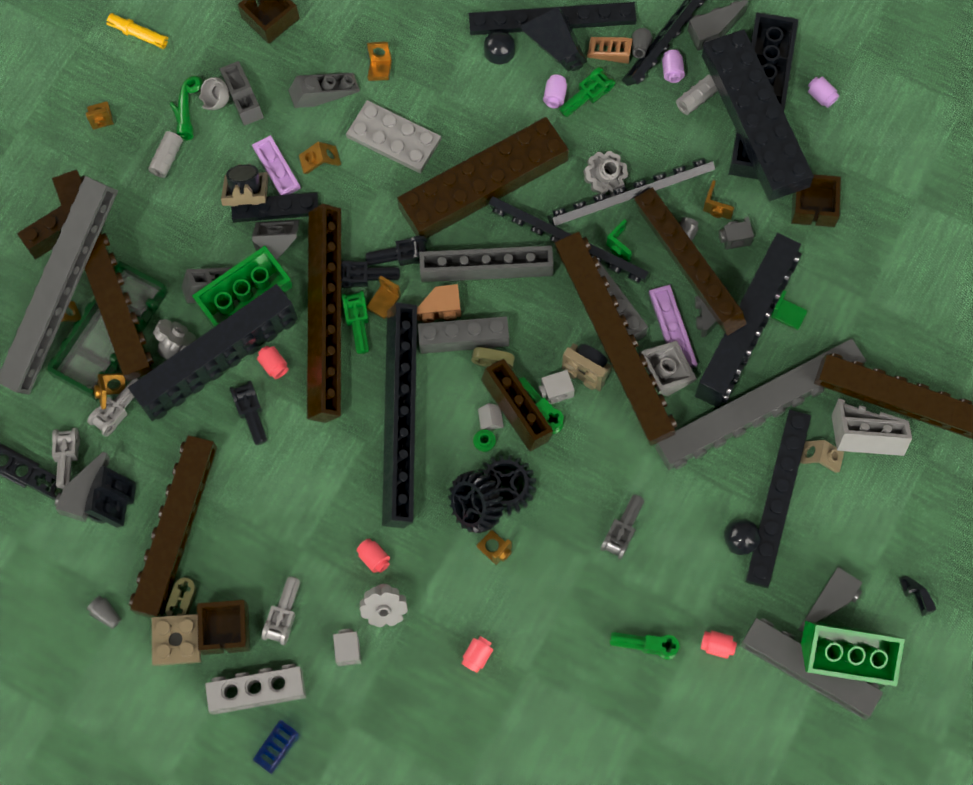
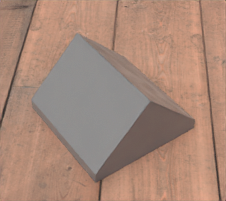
M677 341L639 352V355L643 354L648 364L646 369L649 375L653 374L657 382V391L667 397L696 380Z

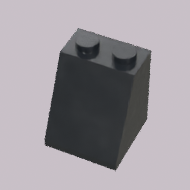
M559 7L520 26L522 31L567 71H576L587 62L567 16Z

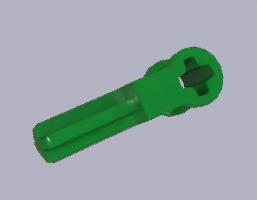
M602 67L596 68L587 78L579 83L580 91L559 108L561 114L569 117L588 100L595 103L612 90L616 81L610 79L603 72L604 69Z
M361 290L360 293L351 295L344 293L342 294L345 318L347 326H352L356 353H368L369 345L365 323H369L364 291Z
M525 377L519 378L518 380L553 429L552 434L559 433L563 428L564 417L562 412L553 408L545 397L542 399ZM549 419L553 421L557 419V424H555L554 422L549 423Z
M611 632L609 642L611 646L642 650L643 653L659 655L665 660L674 658L680 648L678 639L672 635H665L663 637L646 635V637ZM667 642L670 643V647L673 648L670 652H666V648L662 647L665 646Z

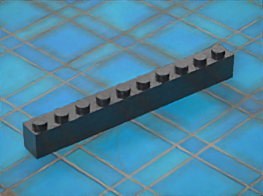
M396 302L387 310L382 526L405 528L413 523L417 305Z

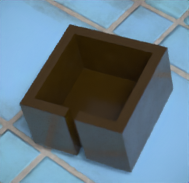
M243 0L238 4L241 18L268 44L300 19L297 5L292 0H258L259 6H257L256 0Z
M813 174L814 177L809 188L793 193L791 224L811 225L812 222H815V226L835 227L840 217L841 177Z
M245 600L197 603L199 652L203 655L223 654L224 649L229 653L250 651L249 605Z

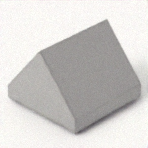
M488 403L478 409L481 430L504 428L501 409L498 405Z

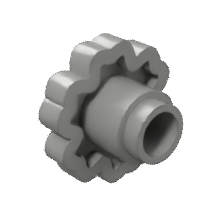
M607 151L605 154L597 152L587 160L588 166L583 170L584 180L586 183L591 184L593 192L598 194L606 193L607 191L613 193L614 188L624 186L623 180L628 176L627 165L620 162V155L614 154L612 151Z
M167 319L159 320L153 331L155 338L160 341L157 351L165 359H169L196 340V336L188 332L187 327L178 322L172 323Z
M379 584L366 591L364 599L360 601L361 617L368 619L370 625L383 627L385 624L390 626L396 625L403 620V614L408 611L406 596L399 595V590L392 588L388 584Z

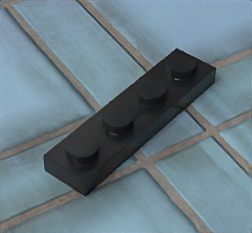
M316 192L266 197V203L259 205L231 206L232 221L237 223L308 217L309 212L319 206L318 194Z

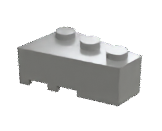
M838 398L831 415L837 451L905 455L912 440L908 420L880 412V414L866 411L864 406L859 405L857 408L845 404V400Z

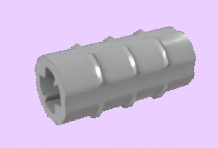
M707 75L702 80H699L696 85L692 86L691 89L684 92L676 100L677 107L683 114L689 115L718 91L712 77Z
M166 131L162 140H160L161 143L158 149H156V153L148 167L149 172L161 178H165L169 169H171L172 162L175 160V156L183 142L179 135L170 131Z

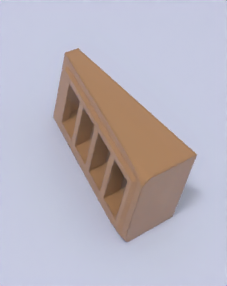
M591 37L587 57L629 64L633 39L624 37ZM596 44L600 45L599 51H594ZM604 46H608L607 52L603 51ZM612 47H616L615 52H611Z

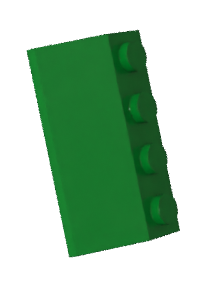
M263 246L196 292L192 297L214 328L274 285L278 284L285 293L292 288V282L267 247Z
M805 620L801 641L805 671L807 673L897 686L905 639L893 634Z

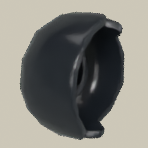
M495 31L488 34L484 41L485 58L491 63L499 65L508 63L513 59L515 55V41L512 36L503 31Z
M746 518L736 519L729 523L724 531L725 542L729 550L737 555L751 553L761 542L757 526Z

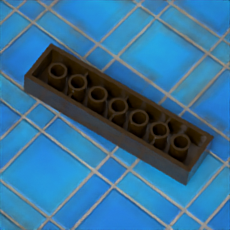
M544 117L397 197L399 210L416 236L429 238L489 205L492 196L500 199L568 161L569 149L548 118Z

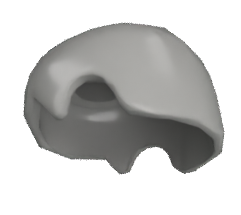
M211 77L206 79L201 86V93L199 95V99L204 103L202 108L218 110L224 107L229 100V89L220 78Z

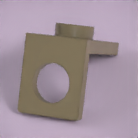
M825 440L806 441L800 463H820L833 472L839 473L844 451H837V447ZM811 447H815L814 455L808 458V450Z

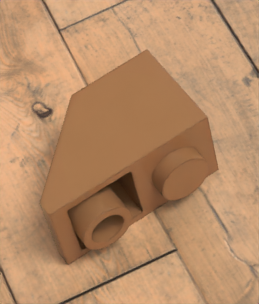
M458 284L436 286L417 307V322L431 323L436 319L450 321L461 317Z

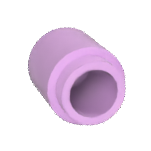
M668 50L662 58L664 79L671 83H677L685 77L683 56L678 50Z
M551 75L550 79L547 80L543 101L548 107L558 108L564 104L567 90L565 77Z
M823 76L821 78L815 77L808 84L810 88L808 93L821 106L825 105L829 108L840 96L836 93L837 90Z

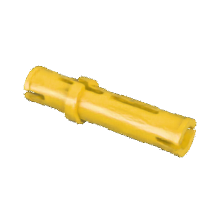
M110 13L107 18L108 22L106 24L122 31L127 36L132 35L161 49H165L168 41H165L168 40L167 36L134 23V20L124 19L114 13Z

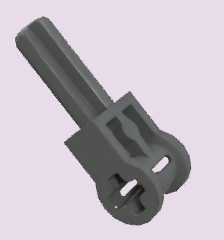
M633 495L620 521L614 520L600 548L601 551L606 550L618 556L619 560H622L636 530L632 526L644 504V499L641 496Z

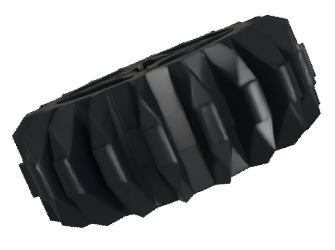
M501 454L499 455V461L492 457L491 465L484 462L485 470L478 469V471H483L484 474L494 478L497 484L496 488H500L499 495L501 497L509 496L513 499L501 501L504 508L500 511L503 514V510H507V514L510 516L512 514L511 509L514 508L517 513H520L519 505L527 508L528 503L526 500H533V496L530 493L536 492V487L532 486L536 484V478H530L534 472L533 470H527L528 463L520 465V457L514 462L511 454L508 456V460H504V456ZM508 469L512 470V472L502 474L499 470ZM520 476L525 485L521 494L517 492V488L514 486ZM501 482H505V484L509 482L510 488H502Z
M468 471L460 474V476H457L452 481L453 486L449 488L452 494L448 496L451 500L449 506L453 509L451 515L456 516V523H461L462 529H467L468 532L482 533L491 530L500 523L499 518L503 516L500 510L504 508L501 504L503 497L499 495L500 488H496V481L491 480L490 475L484 474L483 471Z

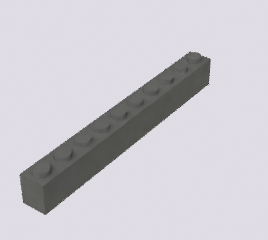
M85 176L79 187L77 197L71 205L66 222L61 228L60 236L52 249L50 259L44 267L39 284L35 288L33 298L26 308L25 316L17 329L16 337L8 350L5 362L0 368L1 385L16 393L30 394L118 190Z
M850 339L675 431V435L656 443L655 449L668 471L672 468L680 469L687 464V460L693 457L699 459L707 454L706 450L712 447L715 449L720 448L727 443V439L733 436L738 438L747 432L746 429L752 426L757 428L766 422L765 419L771 416L776 418L782 415L786 408L790 406L795 408L805 402V398L810 395L816 397L823 393L824 387L814 384L821 359L826 354L835 353L841 355L843 360L849 362L858 361L865 364L866 359L853 339Z

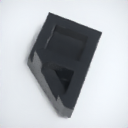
M908 576L899 577L905 597L915 595L922 617L930 615L937 610L925 587Z

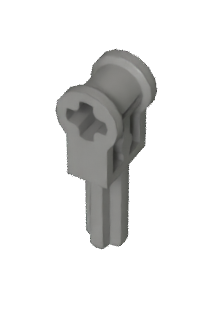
M139 379L132 380L114 400L108 397L106 399V409H101L100 405L90 414L87 422L100 429L105 437L109 436L127 416L124 408L135 398L128 387Z
M72 428L70 431L53 430L52 457L55 462H58L57 488L63 489L70 482L71 462L78 460L80 445L78 428Z
M295 577L287 578L278 607L271 606L262 631V640L271 639L280 642L283 646L286 645L295 618V613L291 609L300 585L299 579Z

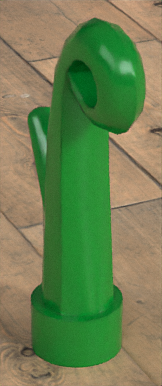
M191 76L183 82L179 93L178 107L173 102H170V107L177 120L176 134L183 141L191 140L194 137L189 109V93H196L201 89L203 82L197 76Z

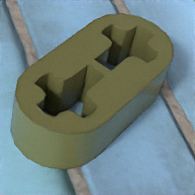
M476 347L473 350L471 361L474 364L489 367L505 359L512 369L515 357L509 352Z
M180 578L176 581L166 606L167 616H175L172 609L177 608L179 602H181L180 609L183 612L182 614L178 613L176 616L189 614L197 590L196 585L191 579ZM186 583H188V587L191 590L190 592L186 591L183 598H181L183 592L180 590V587H185Z

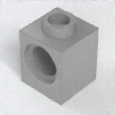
M567 370L541 378L542 386H539L542 399L545 397L550 404L574 397V387Z
M342 629L338 631L339 634H333L336 664L338 666L361 664L359 635L357 631L353 632L352 629Z

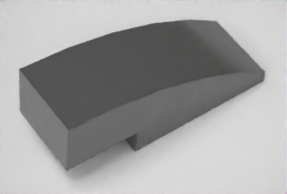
M237 61L219 68L243 125L245 126L263 119L260 106L240 62Z

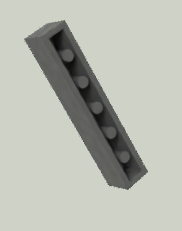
M552 246L419 252L421 282L553 276Z
M755 619L740 647L862 719L867 720L870 718L883 694L878 689L879 686L877 684L807 673L805 671L802 647L800 643L794 640L795 637L786 631L780 632L774 629V625L766 619Z

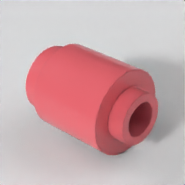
M265 346L258 352L257 361L270 377L276 380L288 372V363L275 346Z
M366 539L358 546L356 550L359 554L358 557L373 573H381L390 565V556L376 541Z
M713 630L711 632L705 631L700 649L705 650L707 654L728 659L729 655L734 656L737 642L733 641V636Z
M481 636L478 640L473 638L462 657L464 660L461 664L478 673L480 669L484 668L493 652V649L490 647L492 643Z

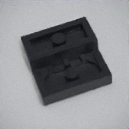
M101 466L91 485L84 512L116 528L124 526L127 505L134 503L136 482L106 466Z

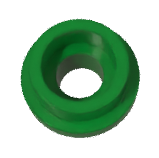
M484 429L474 435L473 443L477 450L488 452L494 448L496 438L491 431ZM482 437H487L489 441L487 443H482L480 439Z

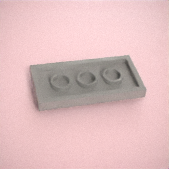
M368 100L346 133L348 139L420 174L441 141L440 135Z

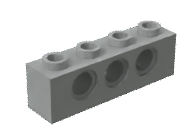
M296 664L284 665L282 670L273 671L272 668L258 670V674L249 675L248 672L238 673L232 679L216 677L211 679L212 682L205 683L208 710L212 715L306 698L303 671L300 666L296 667ZM280 678L284 679V687L280 690H275L273 687L274 682ZM254 683H261L260 692L251 694V686ZM231 687H237L238 693L234 698L227 697V691Z

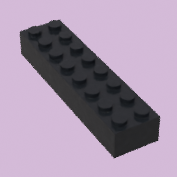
M757 12L753 24L751 44L784 112L799 19ZM736 131L728 175L759 180Z
M743 29L705 42L702 52L703 60L768 200L772 201L809 188L814 175L745 30Z
M776 234L739 305L747 324L728 336L726 333L724 334L698 384L695 394L696 398L717 408L720 407L722 402L727 403L734 385L737 384L744 366H746L782 292L785 290L791 275L798 265L802 255L799 252L801 243L782 234Z
M278 284L274 285L137 380L128 389L151 421L163 418L169 409L184 403L186 398L192 393L200 392L206 383L221 377L223 372L229 367L237 366L242 358L246 355L254 354L259 349V346L265 342L274 340L283 329L291 328L296 320H298L292 302Z

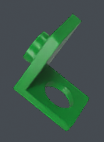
M624 219L607 236L606 245L613 255L630 262L632 251L617 240L626 230L627 221Z
M784 290L771 318L799 330L808 311L784 300L787 293Z

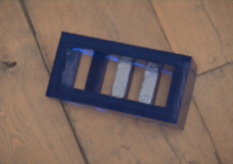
M280 719L253 758V761L270 774H273L301 735ZM283 730L291 737L287 740L279 733ZM276 738L285 744L283 749L273 742ZM270 746L279 752L277 757L267 750ZM265 754L274 762L270 765L261 757Z

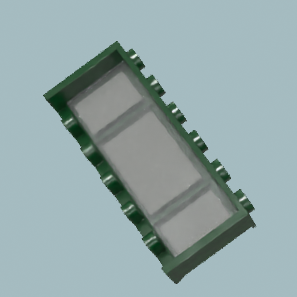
M119 261L118 265L114 267L117 273L121 272L125 284L121 286L124 292L128 291L132 304L129 307L131 312L135 311L140 323L136 325L138 332H143L168 294V291L163 283ZM94 298L92 302L87 304L82 318L75 322L70 336L61 343L57 355L49 361L47 371L53 378L62 381L97 401L98 399H95L94 385H98V375L115 374L120 365L98 304Z

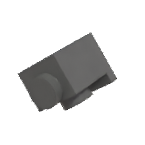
M745 217L744 221L740 223L738 221L729 222L724 225L722 230L718 231L719 240L721 243H724L726 250L750 246L754 238L749 217Z

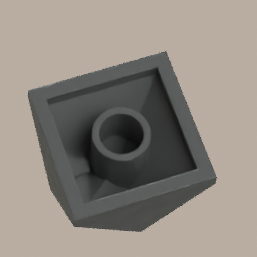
M299 220L256 222L252 234L255 250L257 251L266 246L277 260L297 238Z

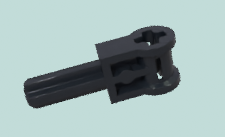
M415 236L410 239L395 241L396 248L368 252L365 255L367 265L397 260L400 266L420 264L418 248H420V252H427V237Z
M341 261V288L368 287V281H379L380 276L388 280L400 279V269L398 267L368 268L367 262Z
M251 380L242 386L230 387L238 414L241 419H246L254 444H264L267 442V437L258 415L262 409Z

